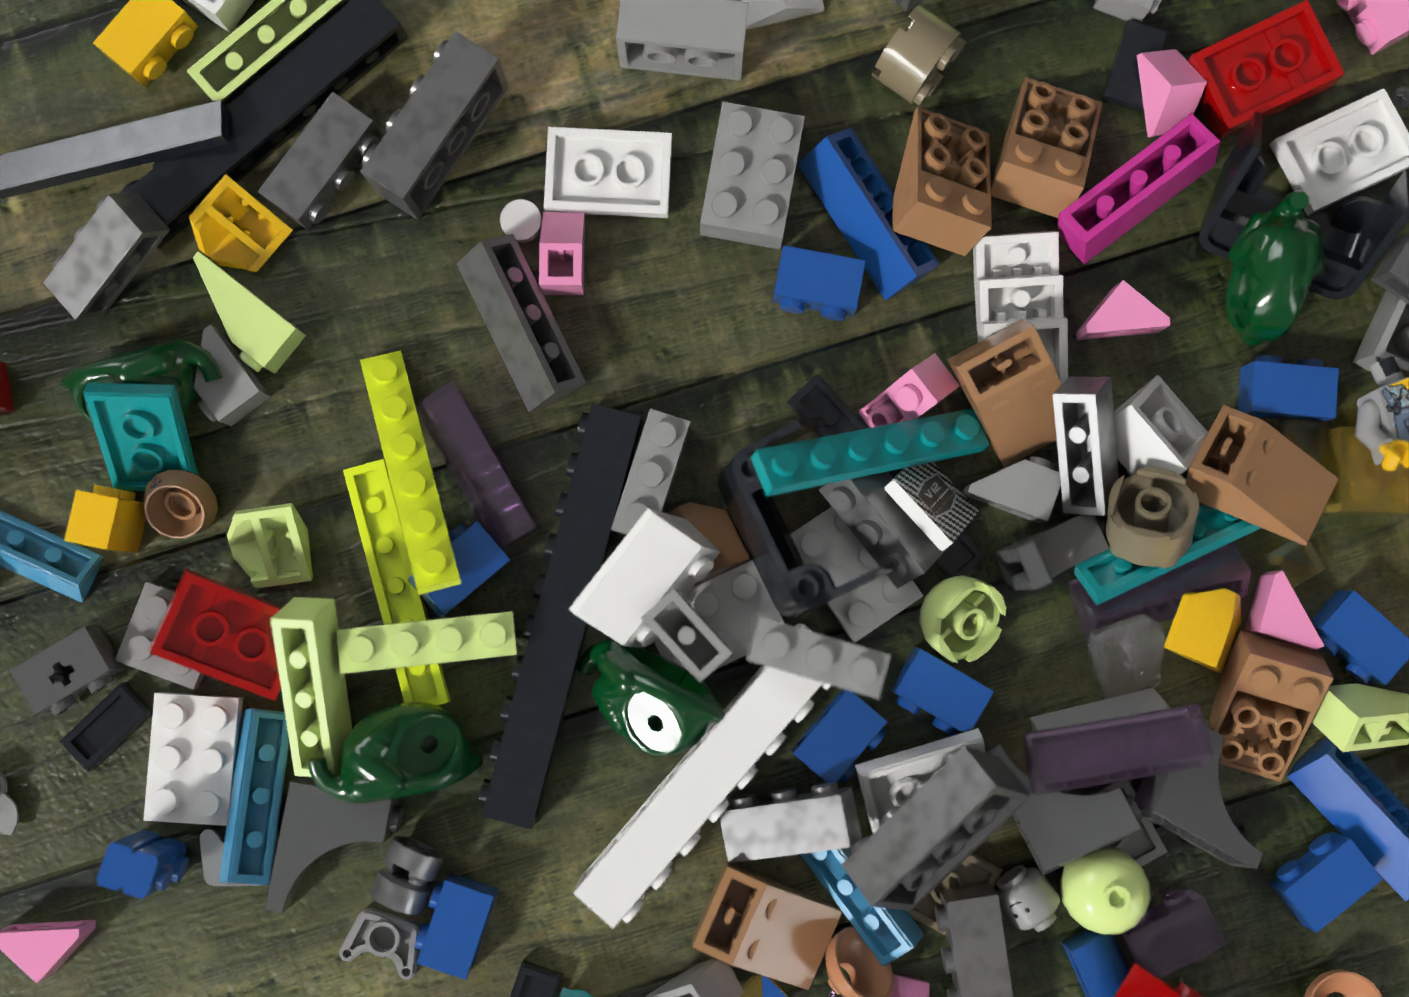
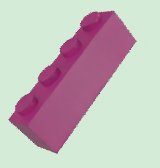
M1191 113L1058 214L1059 238L1083 264L1087 263L1214 167L1220 140Z

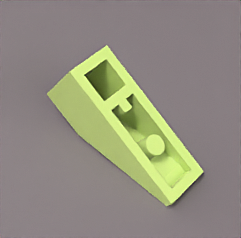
M198 251L193 256L194 262L231 342L242 350L238 357L257 372L264 367L276 373L306 335Z
M1358 683L1329 686L1312 723L1342 752L1409 745V694Z

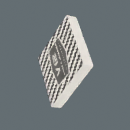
M934 462L904 468L884 487L885 491L942 552L958 538L979 512Z

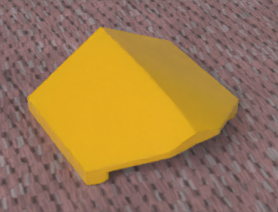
M227 174L220 179L189 215L199 250L219 266L245 269L252 272H257L293 231Z
M1225 588L1199 593H1184L1164 648L1222 674L1241 624V596Z

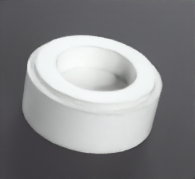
M518 199L511 201L503 208L500 215V224L505 235L513 234L517 243H527L534 240L540 234L542 216L532 202Z

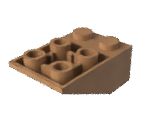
M1025 77L991 181V196L1058 218V214L1075 202L1084 189L1103 102Z
M918 106L914 112L893 196L892 231L966 256L992 228L989 133Z
M1021 319L948 359L956 378L1004 468L1057 440L1053 393L1061 386L1053 362L1034 325Z
M1223 405L1189 467L1186 485L1193 494L1194 491L1196 492L1200 503L1306 546L1339 478L1264 420Z
M1240 629L1221 674L1209 718V728L1224 736L1219 764L1275 781H1282L1333 680V676L1322 653Z
M726 858L693 933L692 948L732 966L809 990L842 911L739 863H728Z

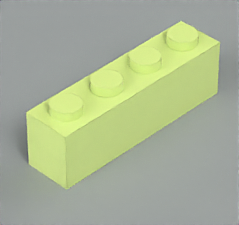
M271 0L190 67L187 72L213 102L222 100L224 103L277 59L285 50L308 33L317 23L339 7L343 0Z
M294 597L271 618L295 776L311 777L308 760L315 757H326L328 770L332 774H339L342 764L343 743L352 731L345 673L340 674L337 630L339 628L335 599Z
M513 611L337 630L340 674L517 655Z

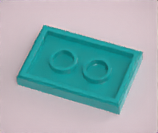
M87 383L83 394L113 488L125 491H145L147 484L155 475L167 470H184L199 476L175 385Z

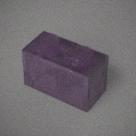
M1178 889L1168 893L1162 899L1164 903L1150 910L1147 909L1146 915L1135 927L1120 934L1134 964H1138L1159 978L1228 944L1205 898L1191 889Z

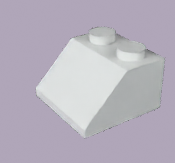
M1159 375L1150 380L1114 411L1117 459L1127 469L1129 476L1137 474V469L1144 467H1160L1178 474L1183 473L1193 462L1208 434L1206 429Z

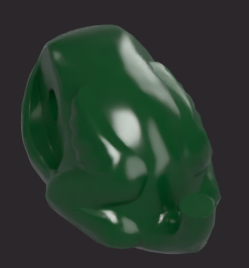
M1294 190L1287 194L1280 204L1269 212H1260L1252 215L1228 252L1229 261L1233 265L1226 289L1225 308L1229 322L1246 344L1259 345L1264 341L1280 340L1289 331L1301 311L1311 282L1324 270L1325 260L1321 226L1305 217L1304 208L1309 203V197L1303 190Z
M173 340L75 367L62 379V386L64 389H69L77 409L93 425L83 394L87 383L175 385L184 416L197 394V391L194 389L196 373L193 370V366H197L201 370L205 383L223 378L219 365L209 351L191 341Z
M613 639L592 644L580 657L576 667L579 672L591 675L597 664L601 675L595 681L592 696L601 714L618 735L622 736L637 750L647 755L671 756L682 753L696 745L709 730L712 723H719L724 718L725 712L720 705L718 697L706 682L702 681L699 683L687 669L645 647H628L619 644Z
M409 702L395 704L372 712L355 725L343 743L341 772L339 774H332L328 770L326 757H315L308 760L309 773L318 789L337 800L363 804L421 794L453 785L480 768L483 763V757L481 754L471 751L468 738L461 724L452 714L440 706L427 702Z

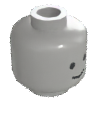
M1018 865L999 878L996 885L999 888L997 894L1000 908L1018 930L1034 928L1037 932H1040L1054 923L1057 918L1054 912L1059 906L1060 896L1045 875L1042 876L1038 868H1025L1024 865Z

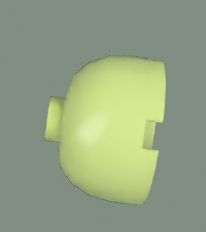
M963 575L943 579L927 594L920 609L919 623L925 640L938 653L951 662L958 663L957 660L961 659L971 662L987 653L999 638L1002 629L997 624L1000 613L1006 616V606L1003 596L993 586L976 578Z
M1112 846L1099 849L1065 865L1059 881L1060 898L1070 916L1085 929L1103 935L1121 934L1135 927L1146 915L1151 899L1150 884L1141 865L1125 851Z

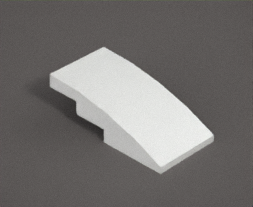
M1046 231L984 235L973 247L978 343L1023 319L1034 325L1053 362L1062 385L1068 378V319L1063 317V275L1059 274V232Z

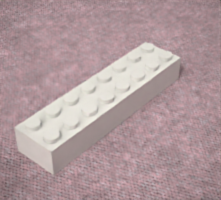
M798 623L795 626L796 628L812 632L804 624ZM762 665L723 710L725 712L724 718L719 723H712L702 739L691 747L582 874L573 894L612 928L621 919L625 923L630 922L643 906L644 892L648 887L652 886L655 890L660 887L673 870L670 868L673 864L671 860L678 852L683 856L690 852L701 837L699 835L701 831L700 826L707 818L712 823L719 818L729 805L727 801L729 792L735 785L743 789L758 771L755 762L764 752L771 756L786 738L782 730L792 719L799 723L814 705L810 698L820 686L827 690L831 685Z

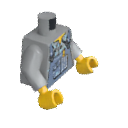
M1391 356L1369 366L1378 389L1358 399L1355 432L1356 438L1370 449L1375 465L1381 464L1382 468L1386 471L1395 470L1399 462L1405 468H1409V377L1404 378L1395 357Z

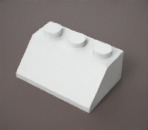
M648 508L569 610L623 646L636 648L648 646L658 636L641 617L673 588L687 601V593L697 581L702 580L711 572L714 566L713 561L721 551L687 519Z

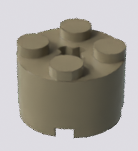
M919 4L908 16L913 19V22L909 28L907 26L904 28L899 27L875 65L877 70L872 73V76L909 103H916L918 106H921L927 96L930 97L943 80L944 76L939 71L943 72L950 62L953 63L967 41L961 38V32Z
M1160 467L1137 469V474L1125 479V475L1119 478L1110 491L1106 520V536L1110 544V551L1116 557L1123 558L1137 565L1171 568L1177 564L1178 559L1186 554L1192 544L1199 511V498L1194 491L1193 494L1186 485L1187 480L1174 471Z

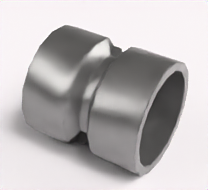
M394 836L384 857L388 867L378 871L369 892L370 896L375 901L395 911L419 915L431 891L427 886V882L436 879L445 856L439 850L421 841L405 836Z

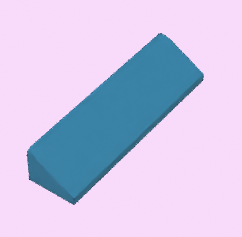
M0 510V566L82 602L93 584L104 557L75 543L64 541L62 537Z
M256 708L243 711L219 882L270 885L289 748L285 712Z
M853 846L850 848L800 854L883 967L914 948L923 937L922 930L907 910L870 906L842 866L852 855L851 849Z

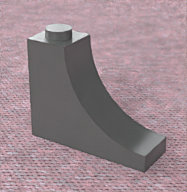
M1077 514L994 551L992 555L1009 591L1035 590L1051 583V579L1063 571L1110 548L1106 542V525L1101 517Z
M1187 713L1184 717H1172L1176 746L1152 752L1134 798L1142 816L1230 866L1258 869L1263 853L1253 847L1237 830L1228 815L1221 795L1218 768L1224 736L1209 728L1210 722L1200 716Z
M1001 745L986 751L988 754L1000 757L1032 795L1013 814V817L1042 876L1092 852L1136 834L1141 829L1138 821L1142 819V814L1131 795L1125 797L1120 788L1097 795L1061 793L1044 787L1030 779L1011 761Z
M299 777L290 781L265 910L283 913L294 903L295 895L305 874L326 852L349 843H384L392 836V832L398 833L403 817V807L398 806L399 798L363 804L337 800L318 789L311 778Z

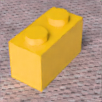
M129 0L93 44L146 88L151 81L158 79L164 73L167 62L171 57L190 43L198 25L172 0Z
M95 484L92 492L76 490L64 541L105 550L138 552L146 521L144 503L135 501V492Z

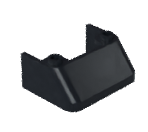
M1256 111L1223 164L1200 227L1199 239L1202 247L1208 252L1228 260L1229 250L1251 216L1260 212L1271 211L1285 198L1259 187L1265 178L1266 166L1264 160L1258 155L1261 150L1263 114ZM1405 169L1383 202L1367 196L1352 197L1339 207L1334 216L1322 211H1317L1307 216L1304 210L1307 219H1311L1321 226L1325 260L1323 272L1311 282L1309 291L1330 299H1343L1357 291L1409 219V170Z
M821 416L796 419L741 449L721 470L718 477L719 491L775 608L787 617H799L896 570L893 562L836 588L829 572L824 567L814 563L804 564L772 496L766 497L751 460L755 451L789 444L824 425L825 423Z

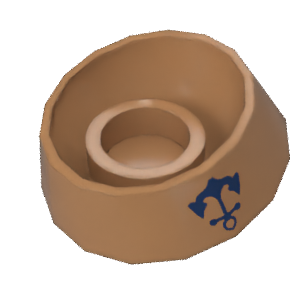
M167 470L155 475L147 484L144 493L146 519L157 532L170 538L185 539L205 531L214 522L218 511L216 496L209 484L198 475L184 470Z

